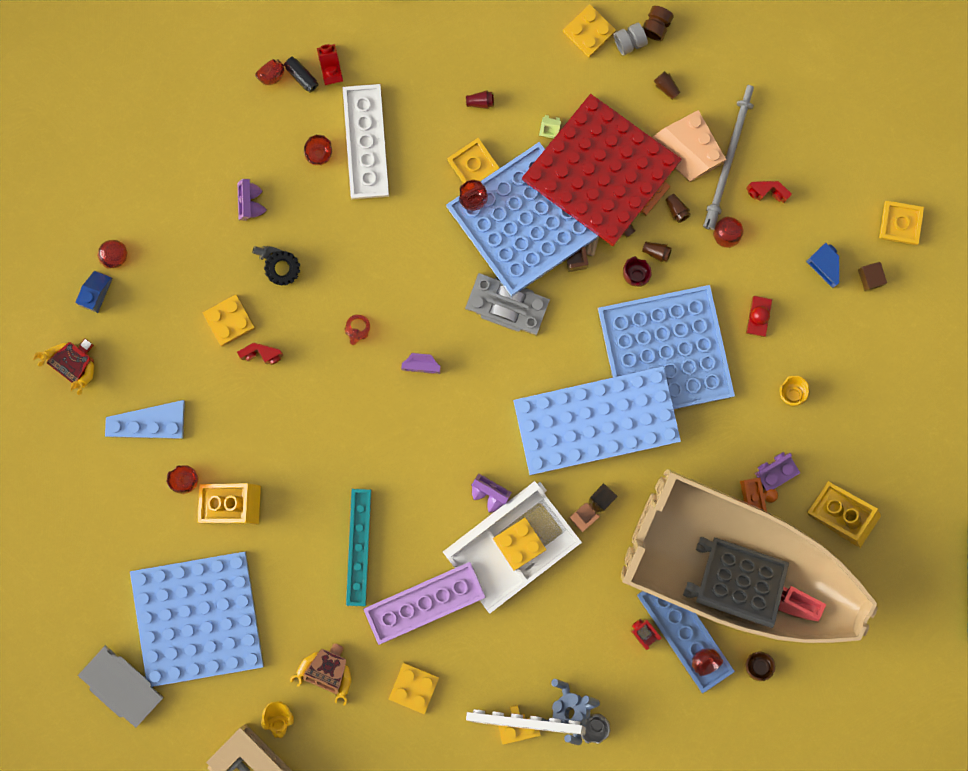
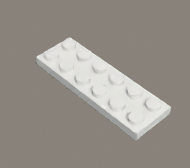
M381 85L343 87L351 200L389 197Z

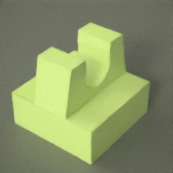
M545 115L542 118L539 136L554 139L559 133L560 118L556 117L555 120Z

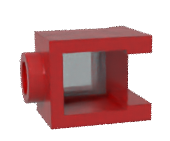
M639 619L632 625L634 628L631 630L632 634L645 650H648L649 646L656 640L661 639V636L647 619L643 621Z

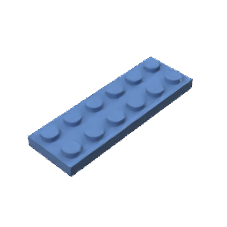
M644 591L637 594V597L701 693L706 692L735 672L696 613Z

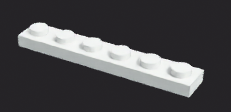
M475 709L473 713L467 712L466 716L467 721L578 735H585L586 727L580 725L581 722L572 720L565 724L561 723V719L549 718L548 722L542 721V717L537 716L523 719V715L511 714V717H504V713L492 712V715H487L485 711Z

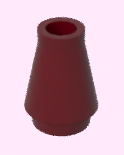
M486 90L473 95H467V107L485 109L494 107L493 92Z

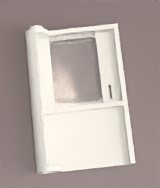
M535 481L505 505L501 506L443 551L455 568L471 562L486 597L480 600V602L489 614L582 543L546 497L545 492L547 490L541 482L538 484ZM526 517L546 548V551L513 571L493 538Z

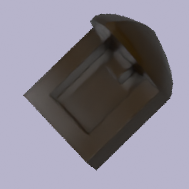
M603 483L590 497L589 503L592 510L603 512L618 496Z

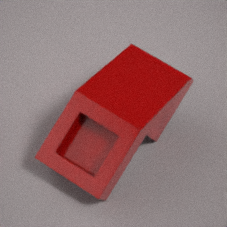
M325 44L317 48L324 84L329 85L343 82L335 44Z
M779 181L751 182L746 188L748 194L753 199H758L759 201L769 191L772 192V196L777 201H782L783 203L792 195Z
M252 343L237 351L240 359H246L247 361L257 356L256 353L259 352L264 362L271 365L281 360L280 357L283 356L279 349L257 343Z

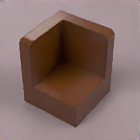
M582 247L580 251L566 259L568 272L588 268L589 264L585 247Z
M881 262L858 269L864 291L887 284Z

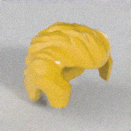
M280 701L271 702L262 713L261 725L264 730L271 731L274 738H283L288 726L294 723L289 707Z

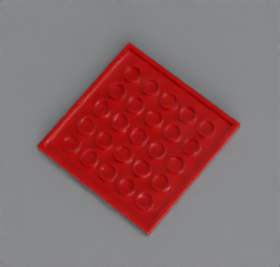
M590 93L524 174L522 180L614 247L682 159Z

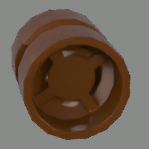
M654 5L648 14L649 19L645 20L642 28L648 38L663 41L667 32L666 27L670 26L674 15L669 10Z

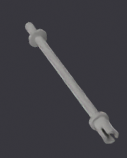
M747 85L743 100L737 101L740 111L729 144L726 160L721 171L713 202L706 209L708 212L703 227L709 230L710 228L715 230L718 215L722 212L719 205L747 110L754 107L750 103L754 87L751 85Z

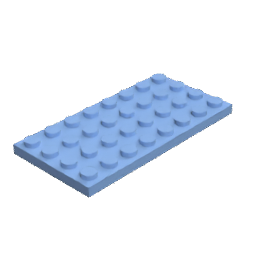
M664 366L513 400L530 475L681 442Z

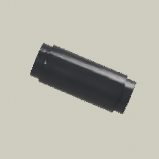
M292 56L284 63L285 69L306 91L311 93L318 87L319 83L296 58Z

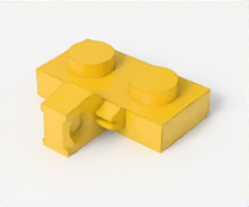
M518 705L510 707L512 714L520 715ZM522 714L523 719H530V717L525 718V714ZM498 725L503 745L541 736L539 730Z

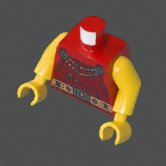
M84 339L78 347L71 342L62 343L44 352H37L34 355L33 360L41 359L38 363L40 367L44 365L45 360H48L46 362L48 365L72 383L71 392L73 389L78 388L77 395H81L82 389L93 379L94 359L87 353L94 345L87 339Z

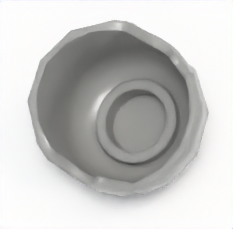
M590 714V718L585 723V735H581V737L588 744L591 742L599 744L609 736L610 723L601 714Z

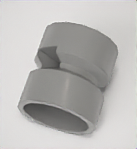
M639 22L630 25L627 31L622 29L613 34L616 46L623 56L633 52L634 47L638 49L648 44L646 34Z

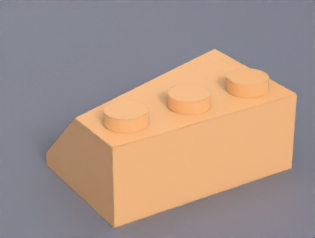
M699 110L665 127L652 137L682 159L675 169L689 182L723 165L726 160Z

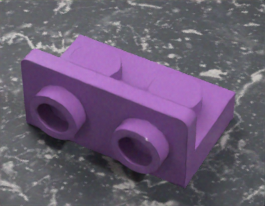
M782 452L774 457L775 461L771 464L765 462L757 467L759 471L755 475L757 478H761L764 490L775 489L800 474L791 458V453L785 455Z

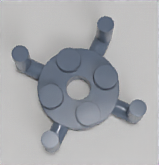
M553 679L551 682L552 686L562 689L563 696L553 703V718L561 719V723L568 724L569 720L581 722L580 725L585 727L587 719L590 718V710L598 707L600 701L589 696L582 698L577 694L570 693L568 683ZM571 709H574V715L570 719L569 711ZM567 734L564 738L565 742L578 746L582 744L581 735Z

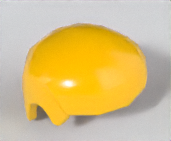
M798 375L789 376L780 387V397L785 404L798 406L808 399L809 384L805 378Z

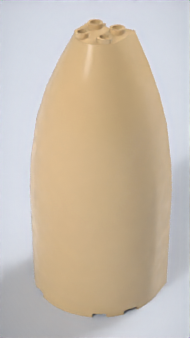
M667 469L664 472L666 477H660L655 486L656 494L651 493L632 536V543L634 545L633 547L629 546L625 556L626 567L623 566L621 572L623 583L717 623L777 640L802 643H835L858 641L862 639V636H866L869 630L867 622L870 617L874 618L876 615L877 603L845 565L818 541L761 508ZM700 537L707 538L710 541H713L715 537L789 562L784 587L789 589L792 586L825 603L826 607L819 622L796 617L778 610L775 625L773 628L697 603V597L687 598L683 596L687 582L701 586L710 552L701 553L696 550Z

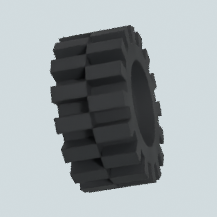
M287 251L273 252L265 261V275L274 284L288 285L298 278L300 263H298L297 257ZM286 261L288 263L289 271L286 275L280 276L276 273L275 265L277 262Z

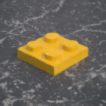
M589 4L563 29V32L590 57L616 32V29Z
M479 138L447 158V161L467 190L500 169Z
M886 201L879 239L918 245L924 207Z
M236 294L202 312L221 347L255 329Z
M526 517L493 538L513 571L546 551V548Z
M403 662L388 700L425 714L439 677Z

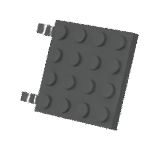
M700 537L696 550L701 553L710 552L701 586L687 582L683 596L687 598L697 597V603L773 628L789 562L715 537L713 541Z

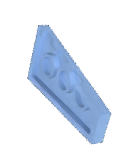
M185 400L106 417L105 437L183 439Z

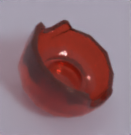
M272 59L256 72L255 76L264 85H274L282 79L284 65L279 59L277 61Z
M317 134L309 137L304 145V156L310 164L321 166L331 158L332 147L331 141L328 138Z
M473 179L466 181L460 186L459 201L464 209L469 211L480 210L487 203L488 193L481 181Z
M727 216L718 221L713 236L716 243L720 246L731 248L740 242L744 229L740 221L734 217Z
M108 240L99 247L97 257L99 263L105 268H119L126 261L128 253L122 242Z
M178 465L174 470L168 472L166 482L174 492L187 494L197 486L198 475L190 466Z
M711 648L698 651L692 658V667L700 676L716 671L723 663L719 653Z

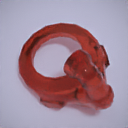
M353 315L347 320L344 331L349 336L351 345H356L359 340L368 337L370 322L362 315ZM355 319L363 320L366 324L363 331L352 329V321Z

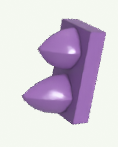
M250 179L240 180L237 183L238 219L247 220L265 213L267 209L264 206L250 201V199L256 198L262 193L260 187L250 183Z
M479 473L472 483V496L474 500H479L489 495L487 502L489 513L505 505L512 493Z

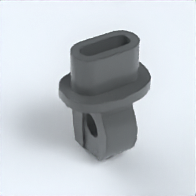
M254 246L252 253L260 255L259 259L261 260L264 258L267 260L271 253L282 250L270 246H263L262 248Z

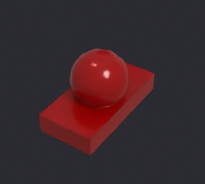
M753 296L746 334L766 337L772 299Z

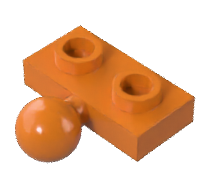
M760 477L740 481L744 502L767 511L765 501L772 503L778 498L776 489L764 490L763 492Z

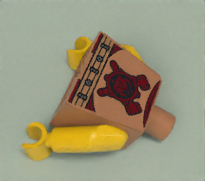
M333 644L330 651L321 649L319 653L314 652L304 658L297 669V674L291 677L290 682H293L295 677L299 679L297 687L304 680L336 694V704L338 698H343L345 700L344 706L347 702L346 694H348L351 684L350 668L346 665V659L340 657L344 648L338 644Z

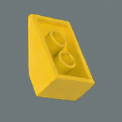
M829 481L808 511L810 516L860 548L881 517L876 507Z
M248 483L200 484L197 523L259 524L261 486Z

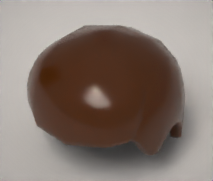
M761 651L750 654L745 663L747 674L755 681H766L775 672L774 660L769 654Z

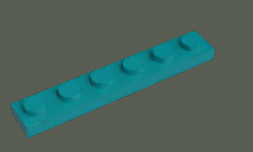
M352 489L346 606H366L371 490Z

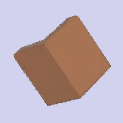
M585 503L569 518L583 532L600 516Z

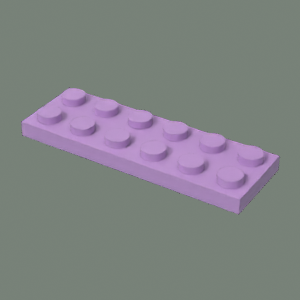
M468 562L363 610L376 641L380 645L486 597L471 562Z

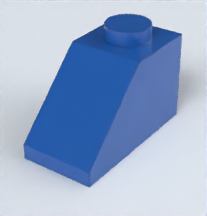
M825 243L806 262L834 288L839 284V255L835 247Z
M94 271L82 285L75 303L98 313L113 278Z

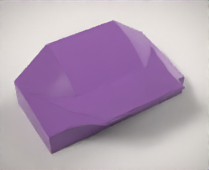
M411 353L402 362L401 369L402 371L440 374L441 366L434 360L432 355Z

